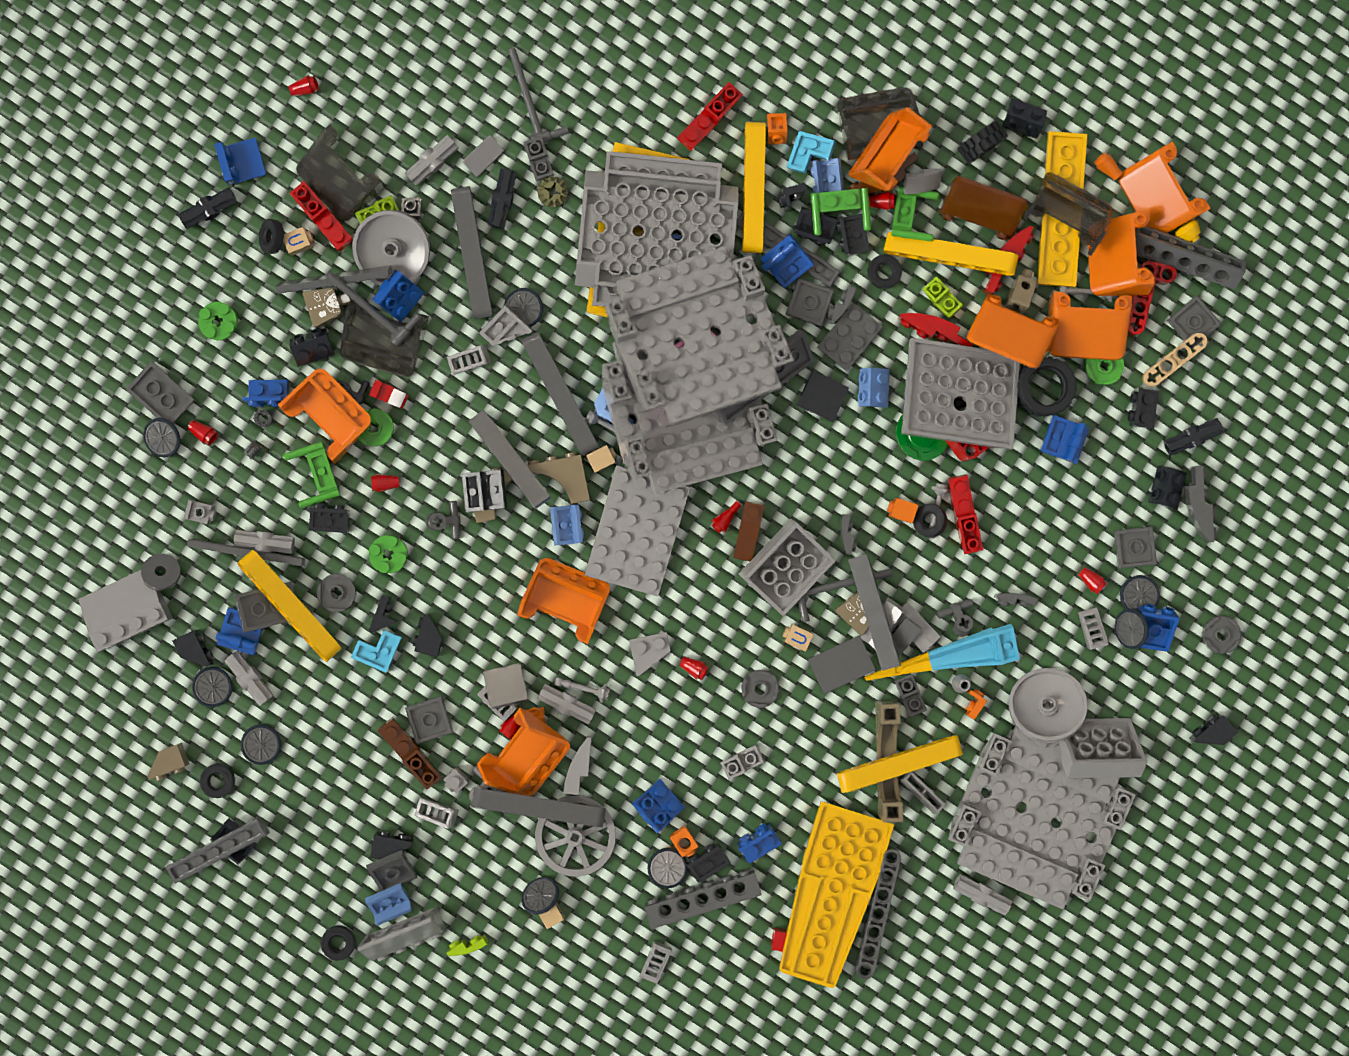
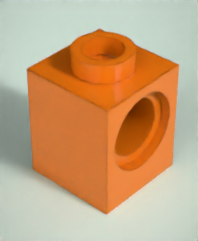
M894 498V501L889 502L887 512H890L889 517L913 523L918 505Z
M686 825L670 834L671 841L682 857L685 855L689 857L697 851L698 843ZM688 838L690 845L682 847L679 843L680 840Z

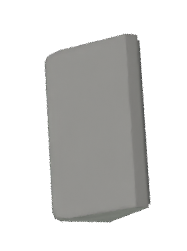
M489 135L463 160V164L478 177L504 150Z

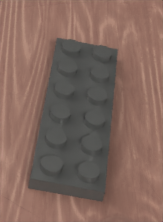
M800 329L785 339L794 361L774 367L781 385L814 362L805 332ZM770 393L717 410L721 423L727 425Z

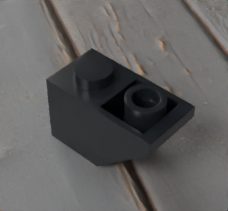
M426 613L424 617H420L418 628L421 629L419 636L415 635L413 641L414 651L438 657L444 637L431 614Z
M193 630L172 640L180 658L205 667L214 664L213 653L210 649L207 650L204 644L206 640L202 632Z
M1213 714L1206 720L1207 723L1204 726H1199L1193 730V735L1189 739L1196 743L1225 745L1238 732L1224 715Z
M380 830L373 836L369 858L379 860L400 850L404 851L414 843V839H411L407 834L395 836L391 835L390 831Z

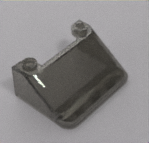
M901 87L845 97L837 102L847 160L858 159L861 156V147L868 145L878 128L891 112L908 107L920 116L913 92L909 88ZM921 140L917 141L913 149L923 147V142Z
M329 124L299 161L296 171L338 219L349 221L355 216L356 212L368 205L387 186L374 173H367L361 179L356 176L331 148L338 139V132Z
M352 300L345 313L340 354L347 361L409 377L415 371L429 316L420 314L422 319L398 347L391 341L392 333ZM386 318L396 327L403 325L405 326L407 324L404 322Z

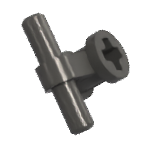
M457 501L449 502L450 516L445 517L441 513H431L426 517L425 523L429 529L441 530L447 524H451L452 539L460 538L459 523L461 521L460 516H458ZM439 519V523L433 524L432 520Z
M972 599L961 603L955 602L936 614L939 619L952 614L955 620L953 626L954 633L957 636L964 637L972 629L973 620L968 615H963L962 610L973 606L974 603Z

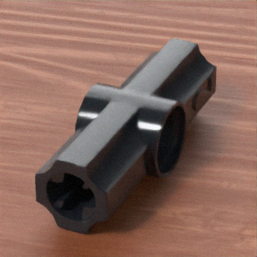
M500 168L497 187L493 191L491 201L492 209L488 225L491 227L505 229L508 212L513 203V189L517 177V172Z
M228 187L213 196L209 195L199 199L196 205L178 215L184 227L189 229L204 220L209 221L220 215L221 211L233 206L238 201L231 188Z
M1218 418L1207 421L1199 426H1192L1181 431L1182 433L1164 440V448L1169 456L1185 449L1197 447L1205 443L1206 440L1224 433L1223 426Z

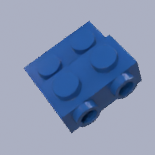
M1146 603L1145 606L1139 605L1137 611L1145 617L1148 624V637L1141 648L1169 652L1180 619L1171 607L1165 606L1163 609H1157L1155 605Z

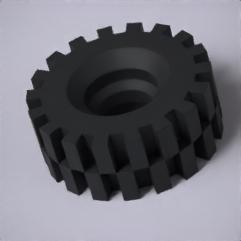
M995 120L968 138L957 149L969 165L995 148L1008 135L999 121Z

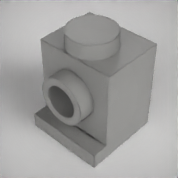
M188 500L184 519L211 524V521H214L216 517L215 506ZM199 509L203 511L202 516H198Z
M458 766L443 779L445 786L455 793H458L470 781Z

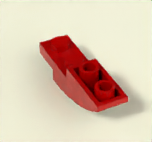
M728 82L678 136L677 140L692 152L723 120L743 94Z
M305 181L290 192V195L339 253L353 242V238Z
M1029 226L1017 233L1001 247L1000 251L1015 253L1018 255V261H1021L1026 252L1023 250L1025 244H1029L1034 236L1031 233L1034 227ZM986 272L991 277L984 289V293L991 295L994 292H998L1002 284L999 281L1002 274Z
M902 313L898 317L902 326L907 329L913 328L917 331L916 334L923 339H931L936 334V338L944 343L948 341L955 345L973 346V344L957 335L961 329L960 327L942 318L921 313Z
M964 474L948 478L952 510L964 554L982 551V540L977 514L974 511L968 475Z

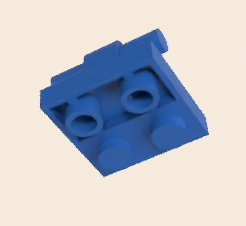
M791 234L760 258L764 263L762 265L764 270H770L784 288L815 264Z
M395 270L388 280H384L379 287L380 290L372 300L398 321L402 322L425 292L402 273Z
M1052 415L1040 452L1077 464L1089 427H1086V424L1083 423L1078 424Z
M228 607L221 631L216 635L217 645L255 655L263 628L243 633L237 609Z
M658 779L639 798L637 797L632 802L639 815L656 833H659L685 808L661 779Z

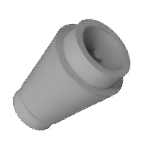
M959 674L953 678L952 688L957 693H965L970 689L971 682L966 675ZM962 682H966L964 688L961 687Z

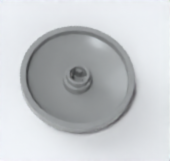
M383 210L370 215L359 225L353 238V256L359 270L391 265L392 273L390 276L397 270L413 282L423 273L429 262L430 242L426 231L415 218L401 211ZM389 277L373 279L370 281L381 286L384 280H388Z
M1042 668L1025 674L1015 683L1010 693L1009 712L1014 725L1028 738L1043 743H1056L1070 738L1082 727L1087 715V697L1080 683L1068 673L1052 668Z

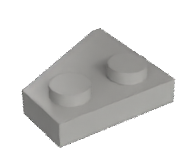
M505 304L479 334L492 346H495L504 341L515 339L518 336L529 334L533 329Z
M667 632L629 640L637 676H640L670 652Z

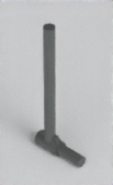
M516 48L509 49L511 61L534 129L530 138L534 139L542 136L543 142L546 143L553 138L569 134L567 126L550 132L541 129Z
M330 270L325 275L327 279L392 333L391 341L398 347L422 319V316L416 312L405 326L396 327Z
M891 569L874 572L875 579L892 576ZM854 577L811 587L797 602L802 623L810 621L806 606L809 595L856 585Z

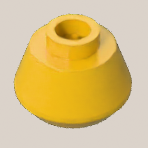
M1192 219L1175 231V237L1190 242L1198 240L1200 238L1198 234L1201 233L1198 221Z

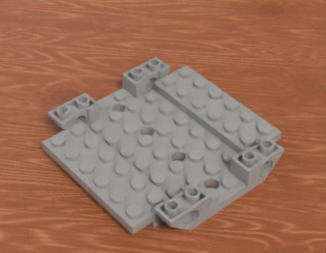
M607 151L605 172L585 171L575 286L594 288L592 306L605 307V302L620 298L615 285L616 281L725 247L731 263L733 262L738 210V187L721 185V163ZM598 222L605 225V230L601 233L596 232L594 229V225ZM637 226L642 227L644 230V234L640 237L633 234V229ZM675 230L682 233V239L679 241H675L671 237V233ZM715 234L720 237L718 245H713L710 242L711 235Z
M722 247L616 281L615 285L620 298L605 302L609 326L637 399L646 411L661 406L665 410L670 426L781 389L782 386L774 367L793 362L794 359L780 325L775 326L763 297L765 288L751 255L734 260L731 263L726 248ZM748 316H753L756 318L757 322L755 324H749L746 318ZM712 328H718L721 334L719 336H713L710 333V330ZM681 340L685 346L677 348L674 345V341ZM639 352H645L648 355V358L646 360H640L637 357V354Z
M718 328L711 329L715 336L721 334ZM681 340L674 341V345L679 343ZM616 342L612 343L617 361L602 365V386L623 462L634 479L649 476L653 492L657 494L763 465L758 445L778 441L768 404L762 405L760 400L727 425L721 423L717 411L670 426L667 415L661 406L646 411L639 402ZM639 352L637 357L640 360H646L648 355L645 352ZM629 414L636 417L637 422L635 425L628 422Z
M1015 726L1010 739L994 733L984 746L953 817L948 840L963 846L956 862L957 864L1064 909L1071 890L1073 894L1089 901L1091 900L1105 868L1102 861L1116 829L1121 830L1136 794L1120 787L1116 788L1120 777L1067 778L1062 765L1059 742L1043 743L1032 740L1022 734ZM983 787H990L991 794L988 797L981 795ZM1019 802L1026 804V809L1023 812L1016 810V805ZM1054 817L1061 819V824L1058 827L1051 825V820ZM1090 832H1094L1096 835L1093 842H1087L1086 836Z

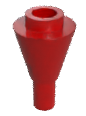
M735 501L729 509L711 520L713 523L712 527L719 533H726L734 514L741 507V504Z

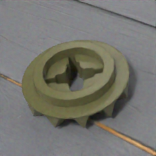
M549 176L542 180L538 186V197L548 207H558L567 199V185L558 177ZM554 184H556V191L560 194H554L550 199V192L545 189H552Z

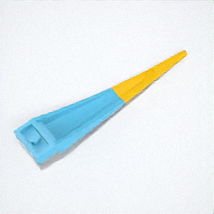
M1012 624L995 629L991 627L903 661L901 666L883 671L880 670L867 675L865 679L874 680L949 668L1003 665L1019 660L1014 628Z

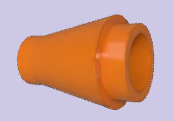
M1106 152L1101 154L1094 162L1097 165V169L1111 177L1114 181L1123 173L1111 154Z

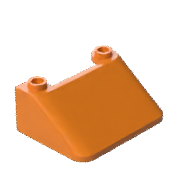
M908 107L891 112L851 168L849 176L883 191L892 190L898 182L894 177L917 141H926L932 126Z
M1173 141L1122 171V175L1118 178L1119 184L1135 212L1150 211V220L1147 227L1164 233L1171 232L1211 209L1203 198H1195L1189 202L1171 171L1168 163L1177 156V148Z
M1138 211L1093 223L1089 226L1087 230L1090 290L1094 295L1123 296L1150 294L1154 286V276L1147 268L1137 269L1135 228H1143L1149 223L1150 211Z
M1054 291L1048 304V317L1053 318L1060 325L1049 348V353L1055 357L1121 359L1126 351L1132 296L1123 295L1118 297L1115 301L1114 309L1071 307L1070 297L1066 293Z
M987 295L966 338L983 348L1029 367L1038 368L1048 353L1060 324L1050 317H1045L1042 322H1039L1001 306V297Z
M324 369L313 371L278 404L281 410L290 417H296L305 411L334 441L327 450V455L334 464L345 455L371 423L370 415Z
M543 558L539 561L521 600L517 615L528 619L532 618L537 610H540L578 626L575 632L577 639L588 644L610 592V586L605 581L585 576V573L550 558Z
M519 708L514 715L515 722L521 726L498 757L492 753H487L480 759L477 766L486 785L512 794L531 797L538 791L569 751L570 743L532 713Z

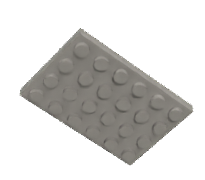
M616 465L585 576L658 597L691 486L687 485L654 494L649 476L634 479L626 467Z

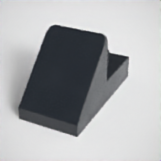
M387 595L381 596L368 632H376L399 621L385 615L392 608L393 603L390 602L392 597Z

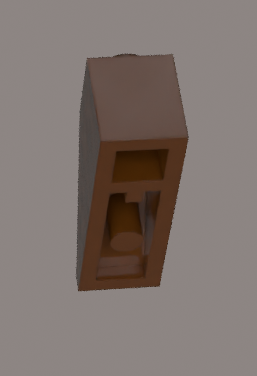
M744 502L733 558L745 561L753 559L765 505Z

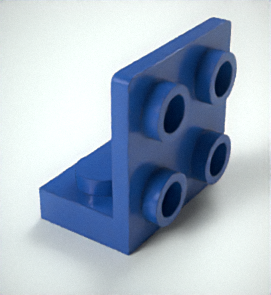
M255 138L227 146L222 142L214 144L224 180L229 185L266 175L259 146Z
M248 380L249 397H242V401L247 402L248 406L264 407V404L271 407H279L278 404L289 395L288 380Z
M764 823L758 826L753 834L749 835L747 833L739 838L740 842L737 843L738 849L743 853L749 864L782 844L770 823L768 825Z

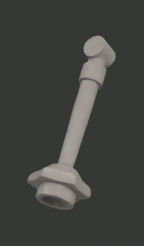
M1060 287V292L1069 295L1093 294L1090 289ZM1105 296L1109 302H1112V298H1116V296Z
M596 409L588 412L585 418L588 426L597 422L615 432L612 424L599 419Z
M936 483V486H932V490L937 494L936 505L940 506L942 496L950 493V490L947 489L948 485ZM934 514L932 515L929 528L936 524V516Z
M556 677L554 684L597 694L601 703L604 700H608L610 694L607 684H604L599 689H595Z

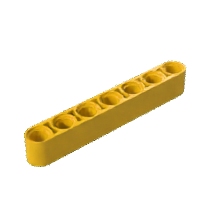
M746 122L743 253H762L766 138V123Z
M891 232L887 233L883 251L894 256L1009 276L1015 275L1018 255L1011 252L936 239L930 242L891 236Z
M251 550L237 563L240 569L325 662H328L341 650L337 641L254 550Z
M954 735L852 767L836 774L841 792L846 793L961 756L963 752L958 735Z

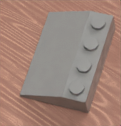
M790 519L738 575L784 616L836 560L797 522Z
M141 570L78 599L88 634L97 652L105 651L173 619L161 591L150 589L144 584Z
M1130 718L1085 719L1078 732L1070 738L1059 742L1062 765L1067 778L1141 777L1147 764L1146 756Z
M434 907L366 935L357 949L371 961L375 959L381 961L388 958V954L392 952L398 954L405 951L409 945L413 944L415 947L424 943L426 938L431 937V939L440 937L446 927L438 908Z

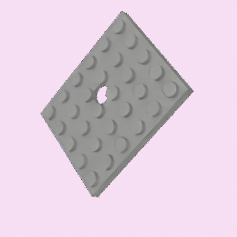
M911 338L909 340L902 434L1012 450L1014 446L1017 383L1020 363L987 349ZM956 397H962L966 402L964 411H958L954 407L953 402Z

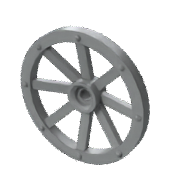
M570 795L556 800L605 808L598 801L582 795ZM607 809L605 811L603 828L592 826L583 830V825L577 824V826H574V823L567 822L569 827L567 830L547 819L539 818L535 830V842L542 860L551 869L566 876H584L601 868L610 858L616 840L615 825ZM545 825L566 837L543 844V826ZM608 827L609 841L607 846L585 838L589 834ZM573 833L579 835L577 840L572 839ZM568 843L569 845L560 864L556 863L546 852L548 849ZM583 843L603 851L604 854L599 860L590 865L581 844ZM574 847H576L584 868L573 869L565 867Z

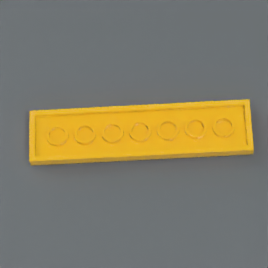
M1048 132L1037 285L1076 287L1087 134Z

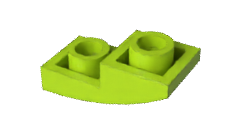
M392 195L374 202L372 206L356 212L355 215L361 224L366 218L376 212L383 210L399 211Z
M937 276L922 289L933 304L948 319L952 318L963 307V304L950 293V289Z
M485 934L481 937L479 935L473 937L469 941V945L465 939L461 941L457 939L448 945L450 948L446 953L448 956L468 954L486 946L489 940Z

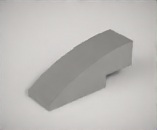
M587 736L574 755L566 776L563 794L579 795L581 776H588L592 736Z

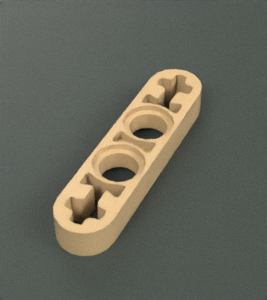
M1194 333L1143 373L1142 381L1144 384L1156 386L1206 347V336L1202 333ZM1195 337L1202 338L1200 342L1202 345H1195L1192 348L1194 350L1192 353L1186 343L1188 342L1189 345H1192L1195 342ZM1181 348L1187 350L1188 355L1185 359H1180L1177 356V352ZM1165 360H1169L1172 363L1170 371L1162 369V363ZM1156 367L1162 374H1164V376L1162 377L1160 374H1158L1154 378L1155 382L1147 381V379L1149 378V373L1155 374L1157 372V370H1155Z

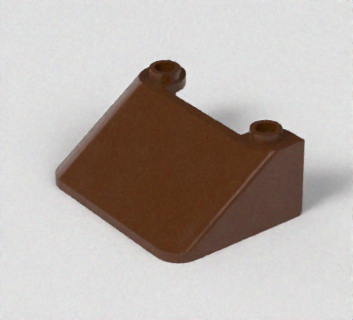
M956 176L948 185L938 215L949 222L959 218L997 232L996 238L1007 241V239L1013 237L1029 205V201L982 183Z

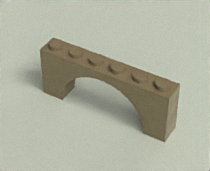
M577 452L565 454L566 458L558 459V456L546 458L547 462L539 463V460L528 462L527 467L533 474H542L555 479L567 492L571 504L590 501L582 456L577 455ZM499 467V468H494V469H490V471H492V470H500L501 467ZM503 470L506 487L512 481V479L508 475V473L505 470ZM496 509L474 511L476 523L497 519Z
M894 700L875 701L876 758L880 759L896 754L897 731L900 724V704ZM898 776L878 782V816L883 822H903V802L899 792Z

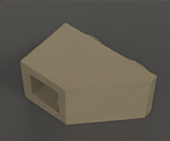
M182 743L158 752L148 774L149 780L155 778L158 781L166 778V773L173 771L174 774L185 770L184 767L190 763Z

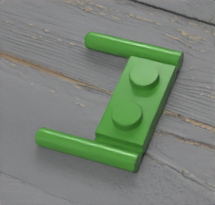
M898 187L891 236L933 241V234L911 231L916 197L938 200L940 194L933 191L904 194V187Z
M868 188L811 193L814 235L820 236L822 233L820 212L862 208L864 230H871Z
M323 441L283 454L285 461L307 455L306 457L319 493L317 496L299 501L300 508L340 496Z

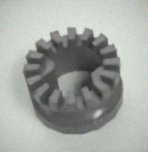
M258 410L255 412L253 419L256 425L268 427L272 423L273 418L270 412ZM260 414L267 415L268 420L266 423L259 422L258 417Z
M253 441L245 449L244 454H248L252 460L255 458V455L257 456L256 453L259 454L262 446H258L257 442Z

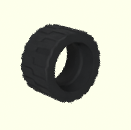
M1046 357L1038 368L1027 365L1021 368L1017 383V402L1028 414L1037 417H1047L1062 412L1066 407L1070 406L1076 395L1077 380L1072 369L1065 362L1057 358ZM1041 369L1054 372L1061 382V395L1051 405L1038 404L1032 399L1028 390L1029 378L1033 373Z

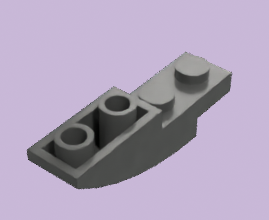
M1203 466L1190 467L1191 486H1184L1187 510L1195 529L1204 542H1214V538L1217 536L1216 527H1214L1213 519L1216 517V511L1213 508V504H1205V500H1207V490L1204 489L1206 471L1203 470Z

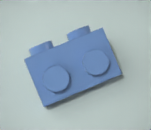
M841 159L812 161L811 173L815 180V185L813 186L814 193L844 190Z
M860 369L859 407L888 408L890 369Z
M579 505L550 507L554 546L582 543L584 531L581 527L582 512Z
M401 883L365 898L367 906L374 915L377 926L412 911L410 897Z

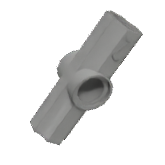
M446 135L433 148L427 149L419 157V161L405 172V175L415 186L419 185L431 173L437 172L444 165V161L457 151L459 147Z
M236 530L234 546L252 548L263 552L275 551L293 554L295 538L274 535V533Z
M239 651L234 652L224 660L236 675L239 685L250 693L259 706L274 696L261 680L262 676L257 669L250 666Z
M544 684L537 698L555 707L560 713L573 716L588 725L596 711L593 707L579 701L577 697L567 692H561L547 684Z
M961 874L957 877L953 887L954 890L971 898L973 902L983 907L987 906L1003 915L1009 912L1012 900L995 892L994 889L981 882L977 883Z

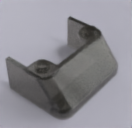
M1047 172L1029 202L1023 219L1027 220L1030 214L1034 217H1043L1045 214L1054 217L1079 231V240L1085 245H1090L1088 255L1091 256L1108 231L1113 208L1107 202L1058 175Z

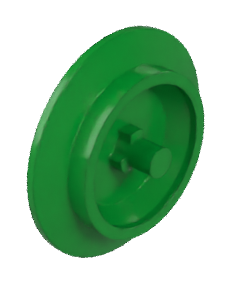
M903 414L901 415L896 426V438L905 454L916 460L928 461L944 452L948 445L945 440L902 434Z

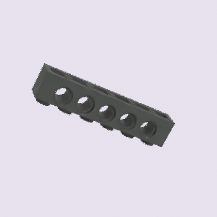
M1147 226L1135 228L1137 256L1144 257L1152 262L1172 266L1174 269L1181 270L1188 275L1198 276L1226 288L1236 289L1245 274L1246 261Z
M749 868L739 871L738 875L732 876V874L722 876L721 880L716 882L708 880L703 882V886L700 887L689 886L680 893L673 891L667 893L666 897L661 899L658 897L648 899V903H645V910L651 929L761 896L755 871H750ZM735 883H744V888L742 890L734 889ZM720 887L726 890L723 896H718L715 893ZM701 893H705L708 896L704 902H700L697 899V896ZM687 899L690 903L687 907H681L679 901ZM669 905L671 907L670 912L663 913L660 910L661 906Z

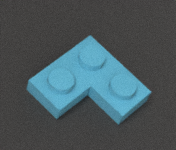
M799 131L787 168L806 174L812 156L830 161L836 144L835 140Z
M383 630L377 647L358 640L351 658L387 673L402 637Z

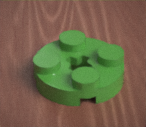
M212 302L200 310L198 325L201 332L207 338L223 341L233 335L238 326V317L236 312L227 304ZM217 316L223 319L219 327L213 323Z
M1123 357L1119 360L1085 359L1084 362L1087 377L1096 385H1109L1116 382L1121 377L1124 369ZM1101 361L1104 363L1108 362L1107 371L1100 369Z
M380 409L365 410L370 415L371 423L379 424L378 432H370L371 426H369L358 439L363 444L372 447L386 444L394 432L392 418Z
M381 536L369 548L370 562L381 573H395L401 570L407 561V546L401 539L395 536ZM386 549L394 553L391 555V560L384 558Z

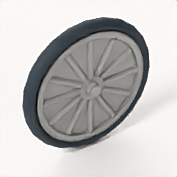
M662 848L656 851L648 861L647 870L649 878L661 888L668 889L678 886L683 882L688 871L685 857H682L678 850L673 848Z

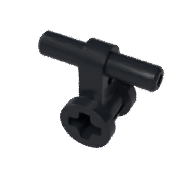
M363 380L358 392L355 393L348 383L337 381L359 405L363 404L370 382Z

